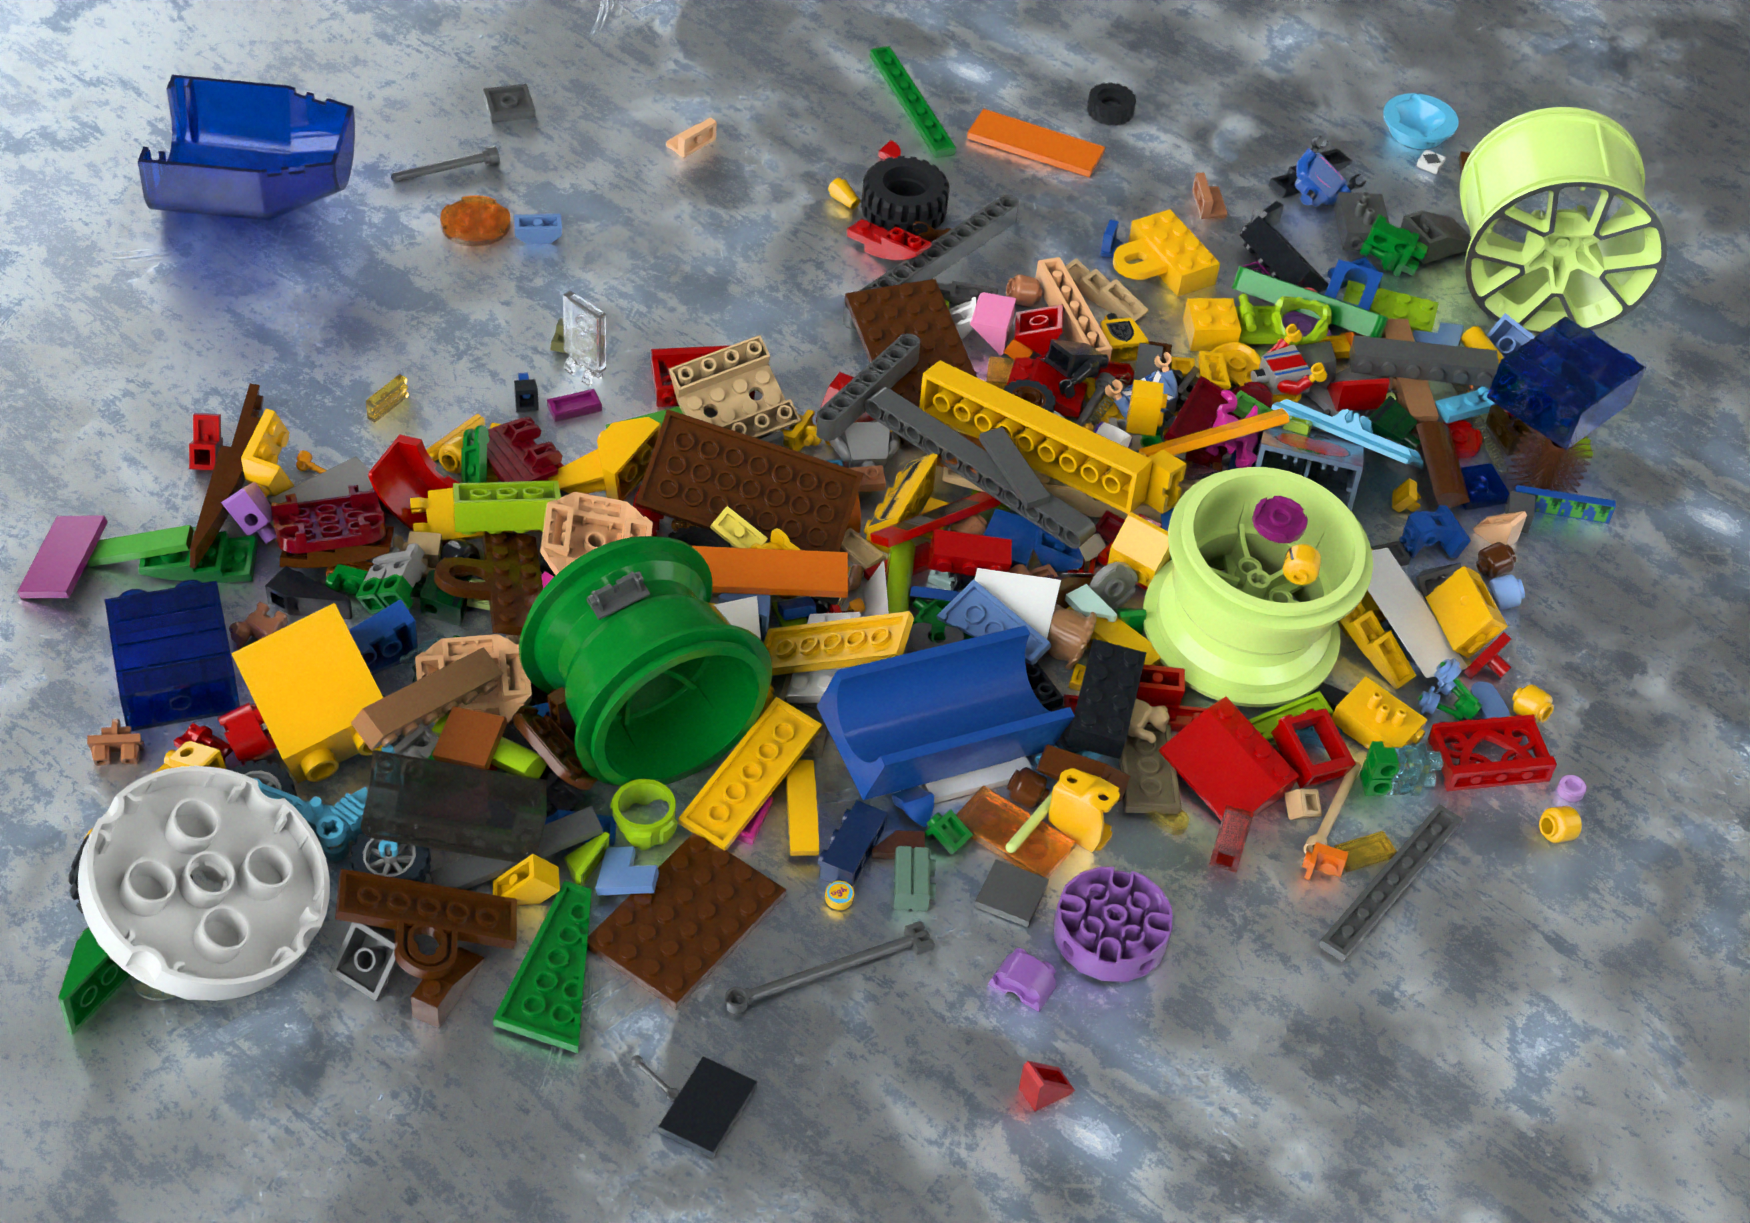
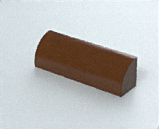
M1437 421L1416 424L1438 504L1452 508L1470 502L1450 428L1444 423Z

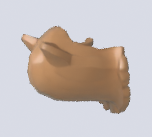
M1055 604L1047 637L1051 648L1047 653L1055 659L1067 661L1066 669L1072 670L1075 668L1076 663L1081 659L1087 647V643L1091 639L1096 625L1097 614L1091 612L1090 616L1086 617L1078 611L1064 609L1060 605Z

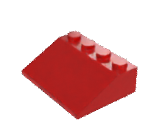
M1227 696L1203 711L1159 749L1161 755L1231 832L1285 796L1284 793L1290 792L1299 778L1296 771Z

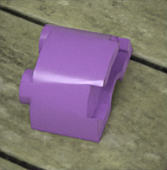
M1016 948L1013 953L1007 955L988 985L1005 994L1007 992L1015 993L1020 997L1023 1004L1040 1012L1056 988V979L1053 976L1056 970L1050 963L1041 962L1034 956L1029 955L1024 949Z

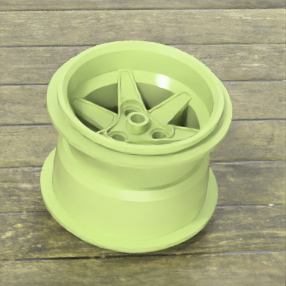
M1246 467L1225 470L1200 480L1190 487L1179 499L1170 518L1168 546L1172 560L1167 562L1153 577L1143 603V609L1146 610V619L1143 624L1147 639L1161 657L1160 661L1165 667L1184 668L1185 685L1209 698L1220 701L1227 696L1234 705L1244 707H1272L1299 700L1317 689L1331 673L1340 650L1341 640L1338 621L1358 606L1369 587L1373 572V554L1368 537L1358 519L1339 498L1320 484L1304 476L1276 468ZM1274 496H1283L1294 500L1304 509L1305 517L1307 515L1308 518L1304 534L1299 540L1291 543L1269 541L1254 528L1252 516L1256 504L1263 498L1267 497V499H1270ZM1308 544L1321 555L1319 575L1311 584H1294L1286 579L1283 574L1285 555L1288 549L1294 545ZM1217 569H1225L1226 573Z

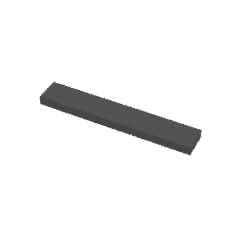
M590 806L429 872V875L434 885L467 890L501 876L531 854L541 858L547 857L603 833V829L593 807Z

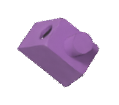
M256 482L243 487L221 502L246 535L250 536L257 531L265 544L276 538L275 529L270 523L273 521L271 505Z

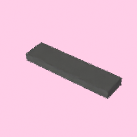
M1000 427L980 433L979 441L1025 508L1029 509L1048 503L1050 501L1049 493L1004 428Z

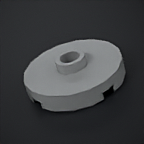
M1114 562L1100 569L1093 577L1089 587L1110 608L1116 609L1127 603L1136 590L1134 587L1135 581L1138 583V577L1135 570L1125 562Z

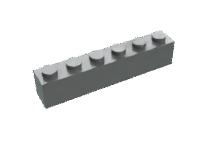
M1354 335L1349 352L1350 372L1494 387L1499 372L1497 350Z

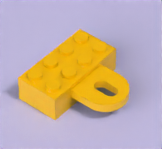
M1171 209L1133 220L1128 243L1120 245L1115 250L1113 256V267L1120 275L1135 280L1148 279L1158 275L1177 297L1216 285L1220 262ZM1135 259L1144 260L1135 264L1127 263L1128 261H1132Z

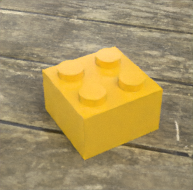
M1187 298L1183 323L1190 351H1212L1222 344L1239 342L1241 326L1233 298Z

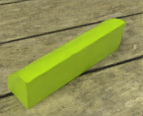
M911 539L889 548L886 571L889 614L907 612L909 608L915 558V544Z
M449 715L441 717L431 729L438 737H440ZM504 737L501 738L491 762L492 765L535 785L547 766V763L537 752Z

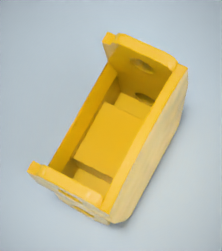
M1074 768L1065 770L1061 773L1059 781L1053 787L1048 820L1081 847L1090 852L1094 850L1100 851L1112 837V826L1104 822L1103 812H1109L1120 798L1119 788L1092 774ZM1105 795L1108 797V800H1100L1098 796Z

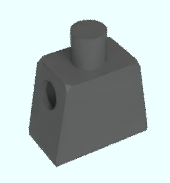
M1330 341L1295 346L1310 369L1315 363L1320 362L1323 364L1327 378L1323 382L1314 381V384L1326 387L1335 380L1336 358Z

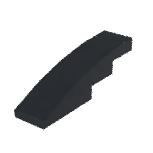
M1339 149L1321 152L1322 156L1338 172L1352 162ZM1296 165L1289 167L1286 175L1271 178L1268 185L1283 198L1300 192L1295 187L1298 178L1296 176Z

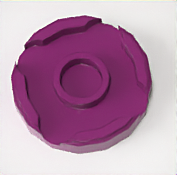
M1274 496L1270 499H1267V497L1263 498L1256 504L1252 521L1258 533L1269 541L1291 543L1299 540L1304 534L1308 518L1307 515L1305 517L1304 509L1294 500L1283 496Z

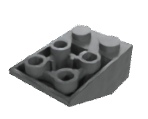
M1426 211L1405 215L1400 227L1410 231L1412 234L1413 232L1419 234L1418 241L1428 246L1423 260H1420L1423 264L1467 251L1471 241V236L1453 218Z

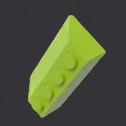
M558 481L453 483L455 532H461L465 535L487 531L490 534H499L503 531L526 533L529 530H540L543 532L547 503L561 498Z

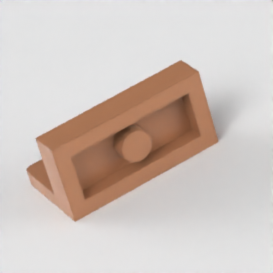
M1195 173L1192 192L1201 219L1227 218L1228 213L1219 187L1209 186L1205 173Z

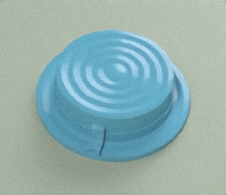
M1408 93L1395 96L1386 103L1383 110V118L1389 126L1392 137L1399 143L1415 149H1431L1439 146L1443 140H1447L1454 135L1459 124L1457 114L1448 104L1424 94Z

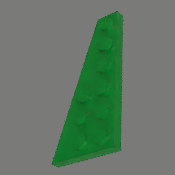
M564 880L493 1018V1026L575 1053L579 1052L592 889Z

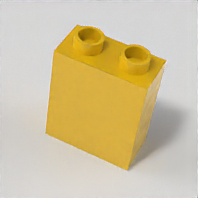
M335 603L231 653L283 761L297 784L306 779L311 782H318L329 778L338 770V763L358 753L369 756L382 751V745L370 750L351 724L364 707L382 699L383 696Z

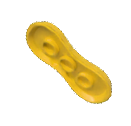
M1229 342L1210 351L1223 354L1231 383L1241 387L1246 382H1252L1251 371L1259 369L1261 361L1259 354L1253 348L1239 342ZM1288 394L1273 395L1274 403L1285 399L1297 403L1301 398V394L1298 396Z

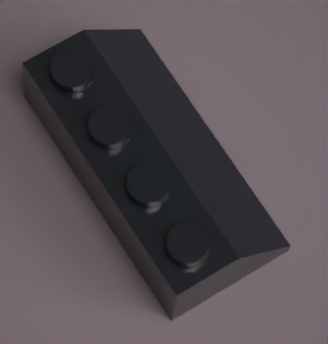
M1259 215L1240 234V237L1245 241L1243 246L1251 254L1254 252L1258 254L1256 260L1265 268L1269 266L1271 268L1269 273L1273 277L1303 288H1313L1317 292L1327 290L1329 283L1279 231Z

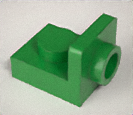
M337 564L333 573L328 574L325 585L338 593L345 591L350 594H357L368 571Z
M951 809L944 815H941L939 812L926 822L929 828L925 830V838L933 834L951 855L973 836Z

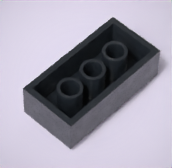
M1093 639L1067 746L1117 759L1121 758L1146 652Z

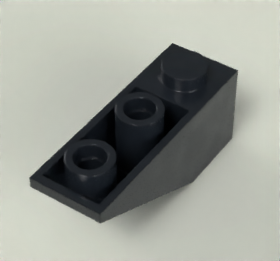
M287 566L265 585L268 604L289 615L309 616L335 603L343 619H351L353 617L351 599L345 594L338 593L328 588L322 582H317L305 576L302 572L295 571Z

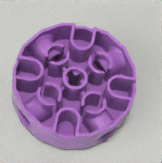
M1114 867L1094 868L1079 873L1065 885L1054 917V941L1064 959L1080 973L1101 981L1128 982L1146 976L1161 963L1172 932V906L1162 889L1145 875L1131 871V874L1124 871H1114Z

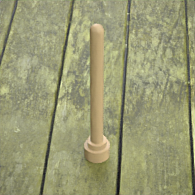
M1355 761L1356 765L1345 774L1317 833L1308 837L1303 847L1305 854L1307 851L1313 852L1316 842L1328 846L1327 837L1361 769L1359 762Z

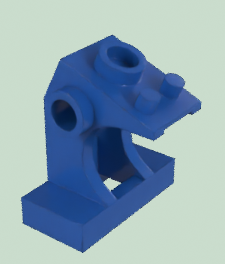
M1439 505L1435 512L1415 511L1410 514L1403 529L1402 537H1399L1400 543L1403 544L1406 552L1412 558L1424 546H1432L1437 541L1440 542L1450 558H1458L1471 541L1446 505Z

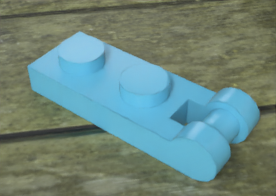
M1481 386L1473 392L1437 400L1435 405L1439 416L1446 423H1451L1489 413L1491 406L1498 404L1501 406L1502 402L1497 396H1492V391L1488 387Z

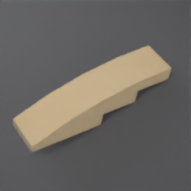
M1077 258L1065 266L1080 293L1110 313H1115L1120 318H1133L1135 322L1148 313L1149 310L1117 279L1110 282L1096 268L1090 272Z

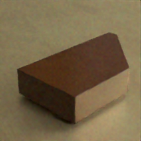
M896 830L872 849V858L894 859L895 850L898 846H908L913 849L915 847H925V831Z

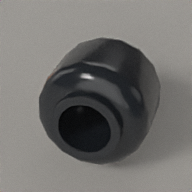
M461 539L448 541L441 550V560L450 557L480 560L478 548L472 543Z

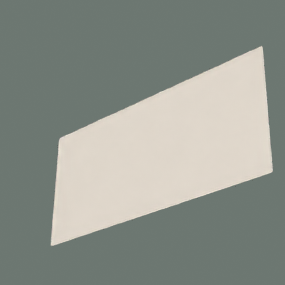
M1388 548L1372 550L1373 572L1367 590L1426 678L1434 677L1437 666L1446 659L1451 660L1455 658L1460 663L1459 667L1461 670L1467 669L1468 666L1460 654L1453 651L1441 626Z

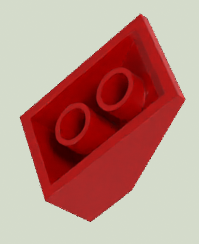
M1029 357L1015 358L1007 385H1009L1012 381L1030 380L1037 381L1042 385L1044 384L1055 396L1054 411L1061 415L1079 417L1087 391V384L1082 382L1079 385H1074L1075 395L1071 398H1066L1065 393L1063 395L1060 393L1059 383L1064 379L1071 378H1066L1051 365Z

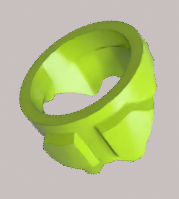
M1281 296L1275 304V312L1272 313V328L1279 339L1287 337L1282 318L1290 311L1296 309L1311 310L1321 319L1307 336H1303L1299 342H1291L1289 345L1299 346L1319 343L1326 337L1328 325L1331 324V309L1328 304L1320 303L1316 300H1305L1301 297Z
M650 779L630 781L620 787L611 800L612 815L619 830L624 833L629 843L641 851H646L658 844H666L677 829L675 797L667 786L658 781ZM659 799L667 801L669 805V811L665 817L652 824L633 823L627 820L620 812L625 813L634 803L647 806L652 801Z

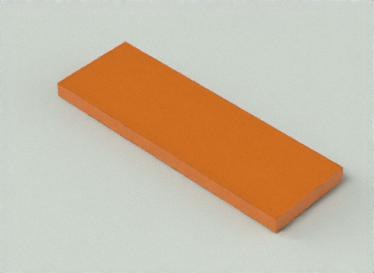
M984 108L967 132V139L1089 178L1105 153L1104 146Z
M692 546L703 556L709 566L713 581L712 593L848 597V552Z

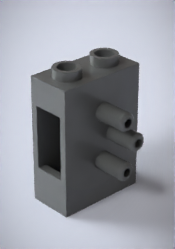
M1338 192L1334 213L1342 249L1360 251L1378 214L1386 217V222L1389 223L1383 195L1368 192Z

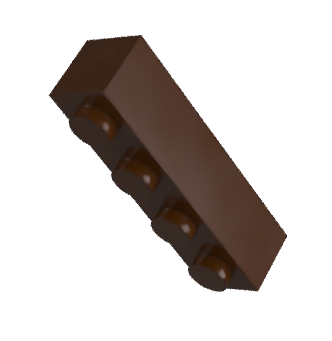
M561 687L547 695L550 717L558 723L575 743L576 725L566 705L565 690Z

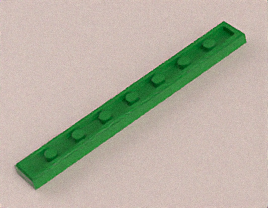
M891 47L870 49L871 59L934 157L938 158L956 154V146Z

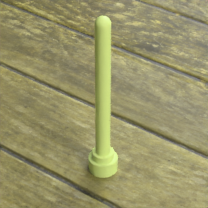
M1052 792L1006 844L1007 852L1014 853L1049 813Z

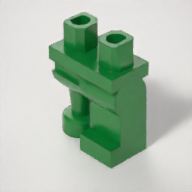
M1378 214L1359 254L1365 257L1371 254L1382 260L1383 268L1386 271H1393L1392 275L1399 277L1401 272L1413 276L1419 262L1410 258V256L1423 260L1428 246L1418 241L1419 234L1415 232L1412 234L1406 229L1397 228L1387 223L1386 217Z

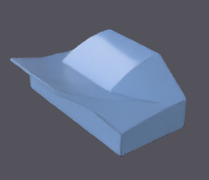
M561 214L514 215L515 237L526 244H550L562 236Z

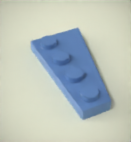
M974 579L937 615L939 621L951 627L959 628L962 632L972 637L1026 625L1030 636L1026 644L1025 662L1034 665L1051 648V644L1047 639Z

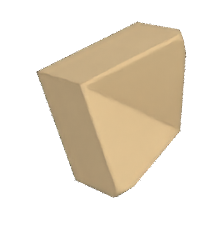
M1297 789L1284 793L1288 818L1290 820L1322 816L1318 789Z

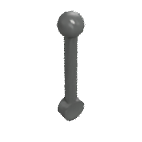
M634 1055L631 1058L632 1066L639 1067L667 1093V1099L674 1102L679 1095L678 1089L670 1088L643 1063L641 1056Z

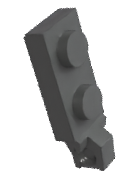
M952 281V284L938 283L944 300L957 305L972 301L973 297H976L978 300L979 294L983 292L998 294V289L958 281Z

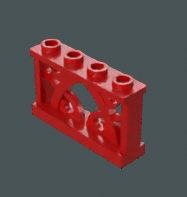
M729 346L651 349V371L653 374L656 406H679L673 384L665 385L667 382L672 381L669 368ZM660 373H668L669 375L661 378ZM755 391L749 393L750 398L755 400Z
M1533 714L1433 724L1427 740L1432 746L1445 778L1444 785L1446 790L1456 791L1549 782L1557 763L1554 756H1550L1536 725L1535 716ZM1522 736H1527L1528 744L1521 746ZM1483 740L1492 742L1507 750L1501 760L1492 762L1483 755L1472 752ZM1445 743H1451L1450 746L1457 751L1447 748ZM1532 749L1536 758H1533L1528 751ZM1451 758L1459 759V764L1454 765Z

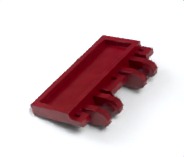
M1200 376L1164 438L1169 441L1213 428V424L1217 419L1219 405L1228 403L1221 396V392L1224 389ZM1233 412L1227 413L1229 415L1235 416L1239 420L1241 419V417L1237 416ZM1218 446L1219 452L1216 456L1206 452V447L1187 453L1205 464L1207 462L1211 464L1213 462L1221 463L1223 455L1227 453V447Z
M522 417L488 429L489 442L486 444L487 465L501 482L548 481V478L558 475L555 464H560L563 455L559 450H556L552 442L548 441L538 445L534 442V439L541 436L542 430L537 424L535 425L531 417Z

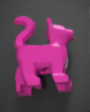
M1229 390L1221 392V396L1228 403L1219 405L1217 419L1213 424V428L1239 421L1235 416L1227 414L1228 412H1233L1238 404L1236 395ZM1255 405L1251 412L1240 420L1256 416L1258 406ZM1263 430L1206 446L1205 451L1216 456L1219 452L1218 446L1227 447L1228 454L1230 455L1236 449V467H1252V464L1257 459L1253 449L1258 443V435L1262 434Z

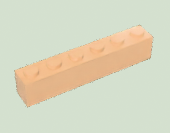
M1061 258L1038 260L1035 278L1039 282V288H1042V296L1047 305L1050 307L1063 304V333L1066 339L1073 342L1087 343L1101 354H1107L1110 361L1112 347Z

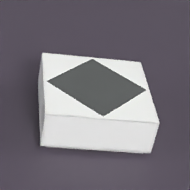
M1426 149L1418 159L1416 166L1437 174L1445 163L1446 157Z

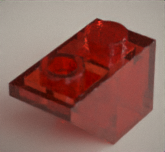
M1226 805L1210 859V865L1237 872L1254 813L1242 808Z

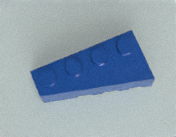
M401 599L349 629L371 675L407 662L418 655L416 620Z

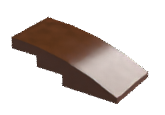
M386 526V535L380 540L369 544L310 553H288L282 550L279 567L337 566V564L356 563L388 554L390 552L394 527Z

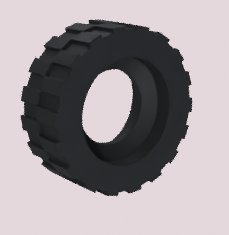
M1101 83L1089 92L1088 114L1092 119L1097 120L1101 124L1114 126L1125 124L1133 118L1136 96L1132 90L1121 84ZM1102 102H1114L1121 106H1109Z

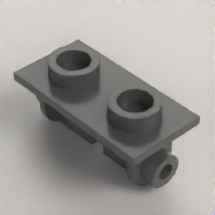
M631 571L629 575L616 580V585L608 584L596 591H591L592 595L588 596L586 600L598 620L650 595V592L643 583L644 579L640 571L636 573Z

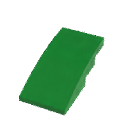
M221 531L217 534L196 568H190L189 550L141 558L138 572L144 576L196 583L253 581L259 542L256 535L229 538L227 531Z

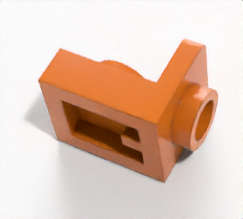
M1316 842L1313 852L1307 851L1302 867L1307 869L1304 879L1310 880L1313 869L1322 871L1325 874L1341 877L1349 852Z

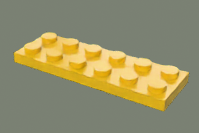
M910 611L770 628L763 644L771 657L772 676L852 667L903 655L914 617Z
M776 697L680 815L678 824L690 832L703 837L722 850H727L822 731V724Z

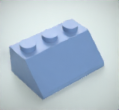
M1506 313L1487 334L1488 338L1513 368H1520L1526 378L1524 390L1533 388L1550 379L1561 366L1562 358Z

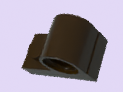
M1500 404L1490 407L1485 422L1507 456L1515 455L1514 451H1521L1516 445L1524 444L1526 438H1528L1523 433L1524 431L1528 432V434H1533L1527 426L1531 427L1532 430L1534 429L1533 425L1526 420L1511 421ZM1520 437L1525 438L1524 443L1519 439Z

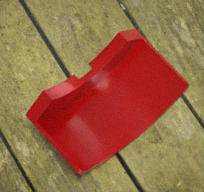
M399 434L368 473L370 482L383 504L399 521L412 531H414L413 523L428 522L426 512L412 514L410 498H428V491L453 488V483H459L448 475L444 478L435 470L437 465L426 451L422 439Z

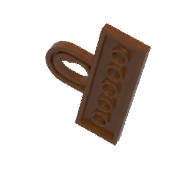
M484 531L482 537L484 560L462 557L443 559L436 565L434 582L442 591L453 596L489 600L492 632L521 636L530 608L543 590L536 536H530L525 533L513 534L504 532L490 534ZM474 575L484 579L485 582L462 581L455 577Z
M341 868L338 878L335 920L394 929L395 959L398 965L412 976L421 979H438L447 975L452 970L457 957L458 940L514 950L517 942V899ZM417 935L431 936L439 943V946L433 955H425L419 951L418 944L413 937Z

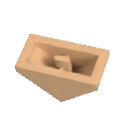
M1525 511L1487 516L1473 530L1491 544L1501 542L1511 546L1519 539L1527 514Z

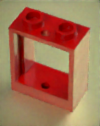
M1326 708L1317 711L1309 709L1294 717L1292 714L1286 715L1278 720V725L1271 732L1285 761L1299 775L1296 782L1300 789L1342 778L1356 765ZM1313 726L1331 760L1313 765L1295 730Z

